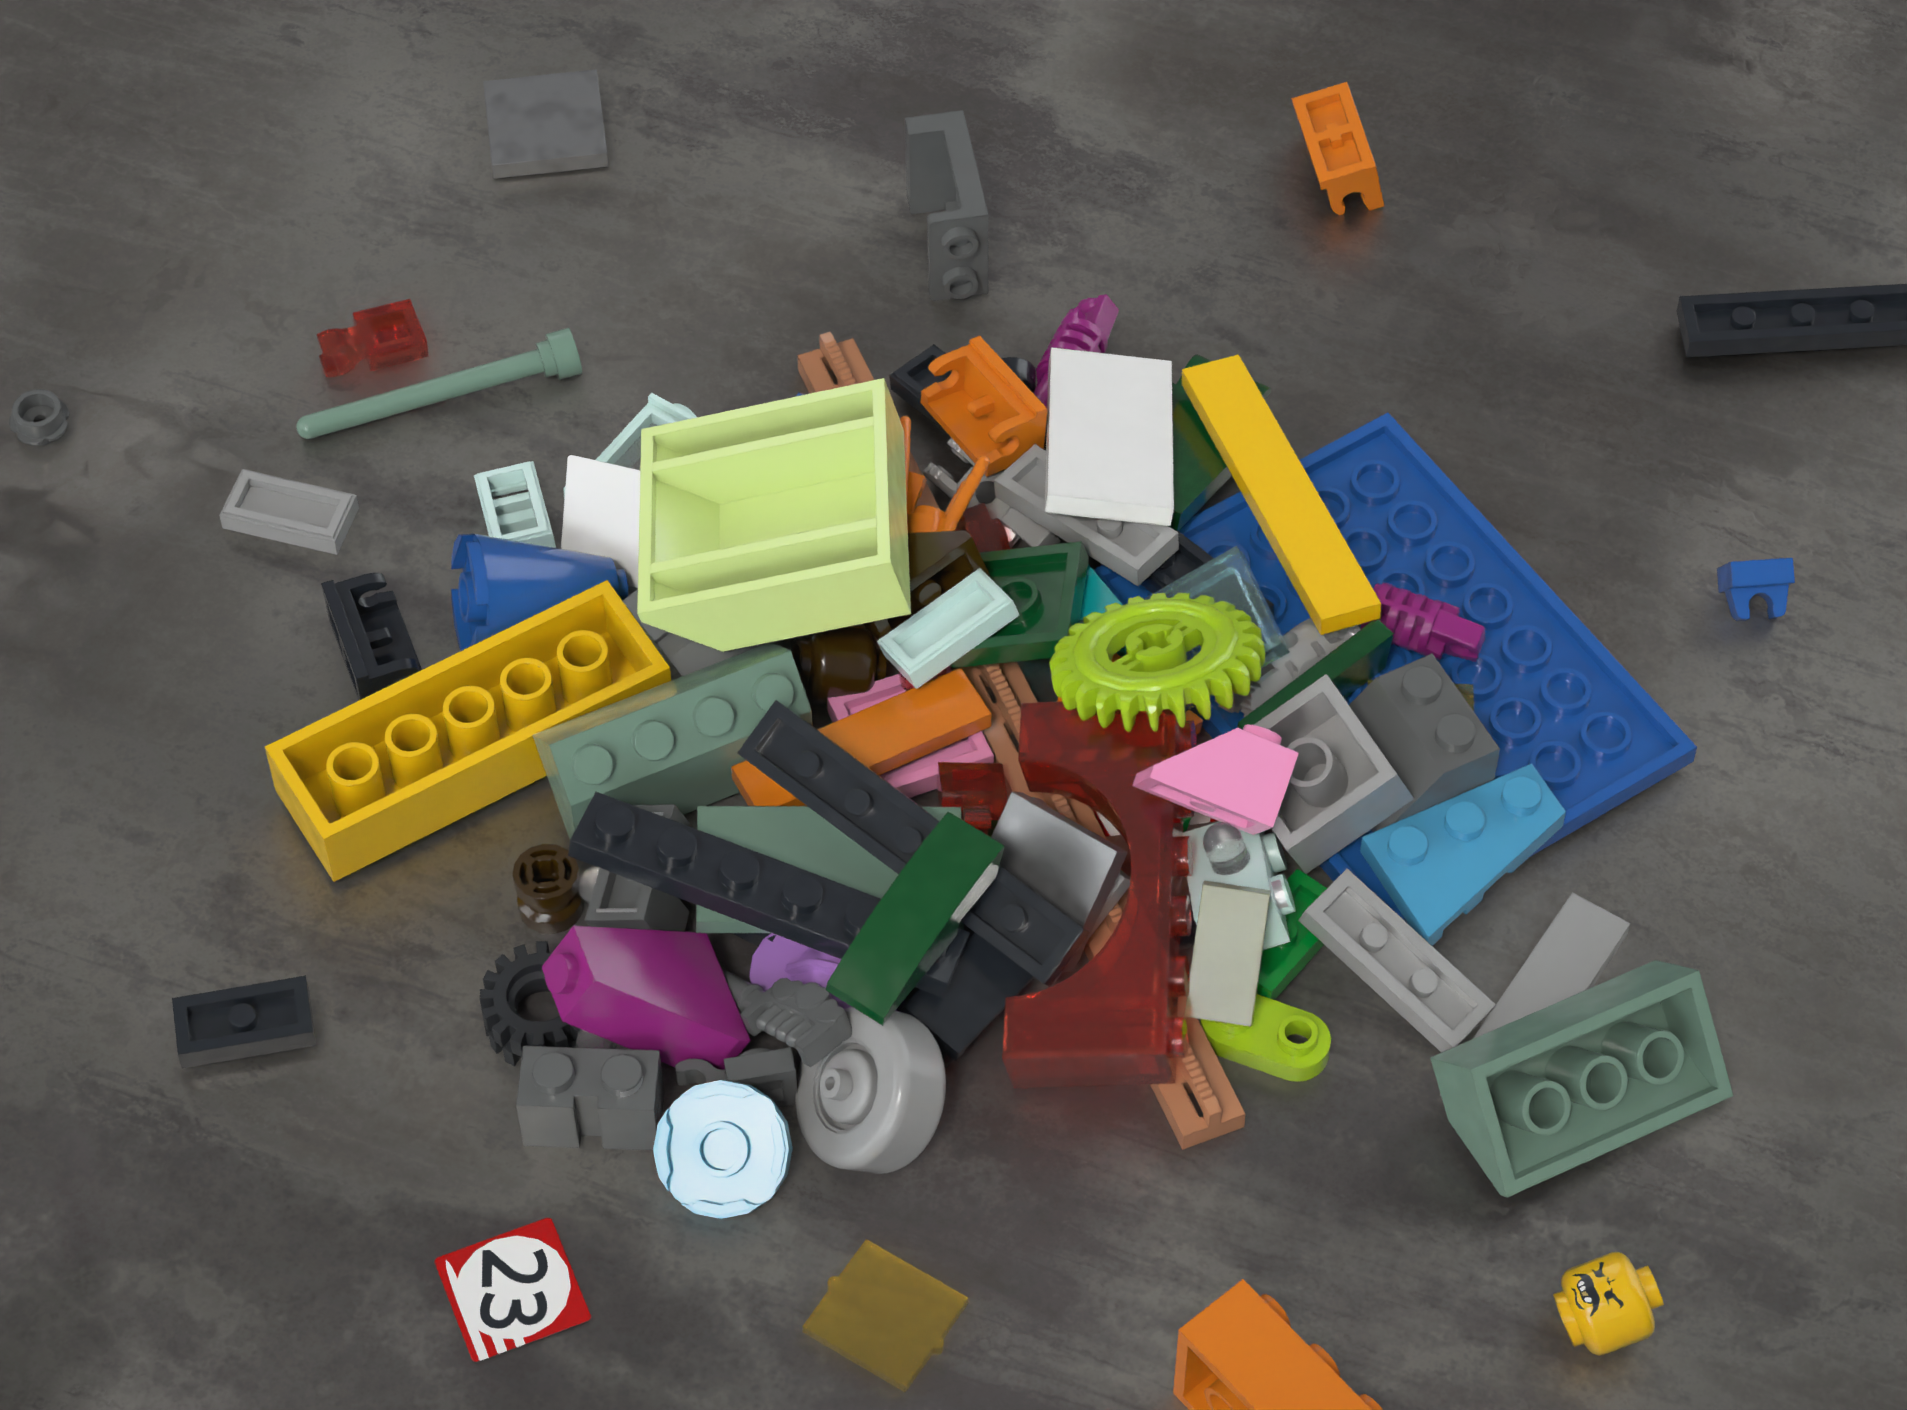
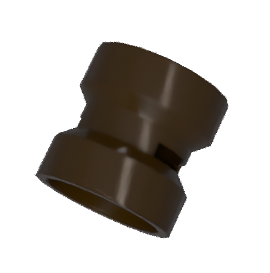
M541 844L530 847L520 854L513 868V881L517 892V904L521 919L531 930L541 934H556L566 931L577 923L583 913L584 900L579 884L578 864L575 858L568 856L569 851L556 844Z

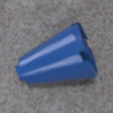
M459 534L454 542L451 569H463L459 577L458 589H451L454 627L461 651L606 580L609 581L622 601L628 597L626 573L623 569L616 570L614 561L610 557L479 534Z

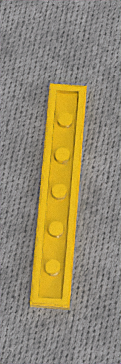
M1239 354L1182 369V386L1320 635L1380 619V600Z

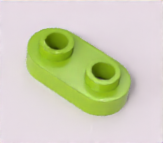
M1258 994L1256 995L1251 1027L1200 1019V1025L1217 1056L1288 1081L1299 1082L1316 1077L1324 1070L1329 1060L1331 1035L1326 1024L1318 1016ZM1297 1034L1307 1038L1308 1041L1297 1044L1289 1041L1287 1037Z

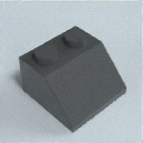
M1433 654L1376 677L1349 704L1414 797V800L1371 829L1372 832L1495 779L1500 748Z

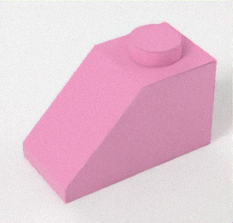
M1247 724L1244 725L1243 730L1236 728L1137 773L1132 786L1255 835L1273 828L1299 753L1281 746L1282 737L1277 733L1260 726Z

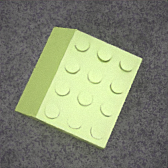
M885 379L872 380L641 429L637 614L641 622L724 652L911 614L904 429Z

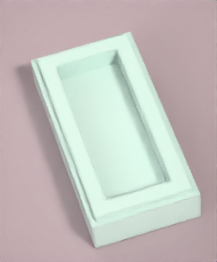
M979 568L883 636L877 643L884 656L917 689L1017 618L1019 612L1013 600Z

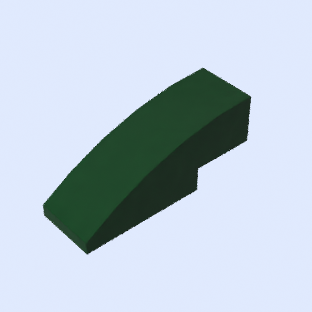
M947 812L879 901L828 980L826 991L883 1026L957 935L961 919L996 878L1005 846L952 813Z

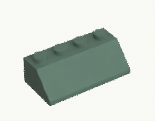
M769 642L533 734V739L569 839H571L595 792L631 805L675 804L683 815L697 810V806H707L739 793L732 780L731 766L745 761L737 752L775 700L787 706L812 725V711L791 650Z
M1654 960L1430 1057L1448 1121L1499 1194L1507 1198L1733 1096L1699 970Z

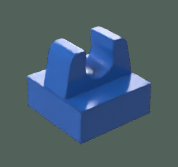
M1793 558L1733 561L1717 568L1719 593H1725L1731 616L1735 621L1750 619L1749 601L1753 595L1760 596L1766 601L1768 619H1776L1785 614L1789 585L1795 583Z

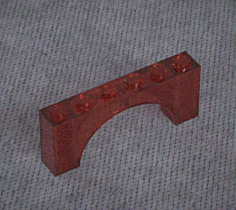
M1062 701L1021 703L1018 761L1029 792L1051 793L1072 798L1088 805L1105 817L1121 834L1130 849L1131 881L1122 916L1106 944L1091 961L1075 974L1052 987L1036 993L1005 998L1002 1060L1014 1088L1176 1083V1058L1187 1057V1022L1185 1017L1177 1016L1178 997L1189 995V962L1186 955L1179 956L1180 936H1190L1191 904L1188 895H1181L1182 876H1192L1193 848L1191 837L1183 836V818L1194 817L1195 811L1132 786L1137 773L1196 747L1194 721H1186L1185 726L1181 728L1174 713L1169 709H1164L1159 716L1158 731L1154 732L1152 730L1146 711H1139L1136 714L1135 725L1130 732H1127L1123 725L1121 710L1119 709L1115 711L1113 722L1107 728H1102L1097 713L1088 720L1082 721L1078 715L1077 708L1069 711L1064 707Z

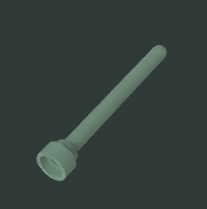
M569 327L545 334L546 340L536 343L535 350L308 414L298 420L296 429L301 437L313 439L542 372L546 378L557 375L559 380L582 374L577 347Z

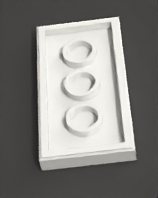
M1051 347L1048 364L1045 512L1171 526L1174 510L1172 361Z

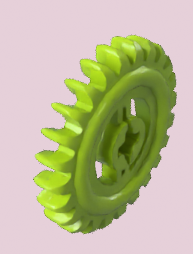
M1165 593L1152 594L1148 600H1144L1140 596L1128 598V604L1120 605L1115 602L1104 607L1105 613L1092 612L1083 617V623H1076L1069 628L1070 636H1064L1058 641L1054 647L1055 653L1049 662L1055 694L1062 698L1063 705L1067 710L1070 711L1077 708L1078 715L1082 721L1088 720L1097 713L1101 727L1107 728L1115 718V711L1119 709L1121 710L1124 728L1127 732H1130L1135 725L1136 714L1139 711H1146L1150 726L1156 732L1159 728V716L1164 709L1171 710L1175 715L1178 725L1183 728L1186 722L1187 704L1192 703L1196 705L1199 714L1206 720H1209L1211 717L1210 695H1214L1217 703L1227 709H1231L1233 706V693L1248 696L1250 681L1257 682L1261 678V666L1265 663V647L1262 641L1261 629L1252 622L1251 617L1242 610H1235L1233 604L1226 601L1215 603L1214 597L1200 595L1195 599H1191L1190 593H1177L1173 598H1167ZM1200 645L1202 647L1200 652L1187 662L1186 652ZM1126 646L1127 654L1112 662L1113 655Z

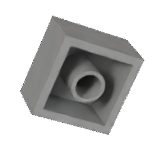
M1327 674L1254 724L1277 733L1282 737L1281 746L1299 753L1272 830L1286 851L1306 874L1414 800L1412 794Z

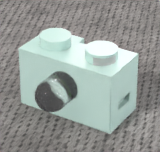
M1218 821L1180 833L1193 917L1196 925L1204 881L1271 890L1263 950L1290 942L1285 915L1296 910L1285 875H1277V872L1287 870V863L1280 840L1274 832L1265 835L1263 831L1252 835L1230 823Z

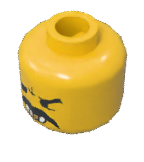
M1611 1252L1569 1268L1561 1278L1562 1291L1553 1294L1572 1345L1576 1347L1584 1344L1592 1354L1598 1356L1608 1354L1650 1337L1655 1328L1652 1309L1664 1305L1649 1266L1647 1265L1635 1270L1630 1259L1620 1252Z

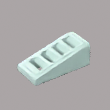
M533 461L474 475L490 537L556 548ZM528 490V492H524V493H520V494H516V495H511V496H507V497H503V498H499V499H494V500L492 499V498H494V497H498V496H502V495H507V494H511V493H515V492H519V491Z

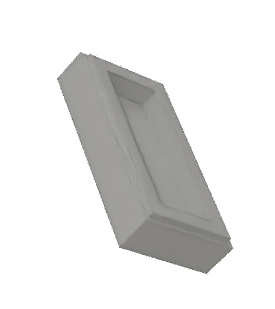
M242 469L219 516L223 529L338 555L359 510V504L355 494Z

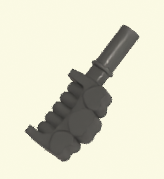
M721 968L736 1006L742 1012L740 1016L748 1033L756 1036L761 1031H766L767 1034L796 1048L805 1065L812 1067L843 1041L851 1037L852 1026L845 1010L839 1006L835 999H832L826 988L820 987L817 983L810 982L803 985L801 981H790L788 978H780L774 982L771 988L764 992L758 984H750Z

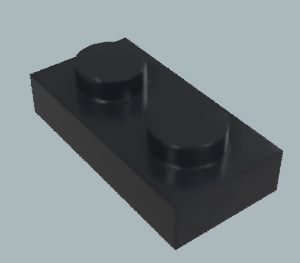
M306 975L172 998L177 1052L182 1069L316 1046L310 991Z

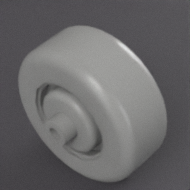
M853 1007L845 1008L844 1010L852 1026L851 1037L843 1041L812 1067L805 1065L801 1059L796 1078L797 1093L795 1095L799 1127L810 1149L822 1161L833 1167L875 1174L894 1172L910 1164L923 1152L938 1127L946 1094V1074L942 1054L929 1029L909 1014L894 1011L882 1026Z

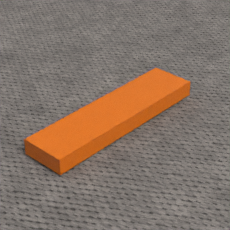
M959 668L928 681L917 689L912 688L817 730L876 774L882 775L991 727V712L963 669ZM747 760L731 766L732 780L748 806H807Z

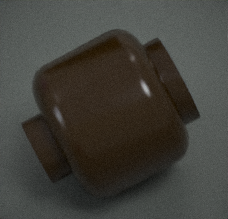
M853 625L804 635L803 638H795L792 644L791 652L809 704L827 706V698L865 693L873 687L875 681L884 679L886 676V657L881 649H876L873 636L866 627Z

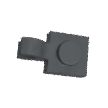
M791 1047L777 1050L768 1048L748 1050L738 1057L724 1059V1070L716 1069L710 1063L701 1059H687L675 1065L678 1086L690 1083L704 1084L728 1080L752 1085L773 1099L778 1108L795 1105L797 1082Z

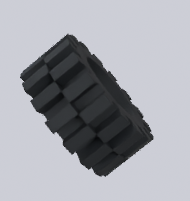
M536 941L537 953L533 954L527 953L525 944L514 947L515 960L513 962L502 954L495 960L497 973L487 970L483 978L485 989H480V1004L486 1036H489L490 1045L496 1054L503 1050L505 1062L514 1067L522 1056L523 1046L580 1048L581 1045L584 1048H594L597 1044L596 1035L562 1022L560 1015L548 1021L535 1022L525 1020L517 1013L518 1004L526 997L538 992H551L546 985L545 975L542 970L543 964L552 954L549 951L548 941Z

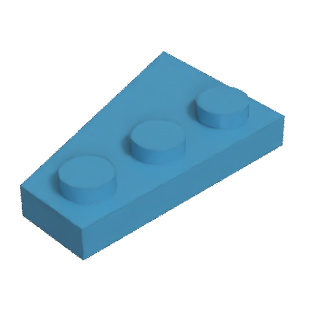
M1531 763L1363 836L1360 852L1407 923L1433 946L1442 938L1443 930L1462 912L1467 915L1483 900L1484 892L1505 873H1513L1563 827L1566 811Z

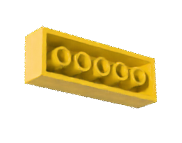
M606 580L265 746V751L277 794L329 876L335 882L547 776L533 739V734L671 681V671L667 662L609 581Z

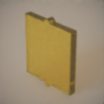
M866 1239L839 1277L832 1276L828 1279V1292L802 1328L803 1333L906 1393L932 1354H941L943 1352V1339L968 1305V1297Z

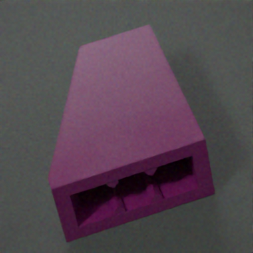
M573 926L542 966L546 985L552 993L562 1022L631 1050H659L661 1062L675 1067L676 1064L687 1059H701L707 1061L716 1069L724 1070V1059L737 1057L751 1041L707 933Z

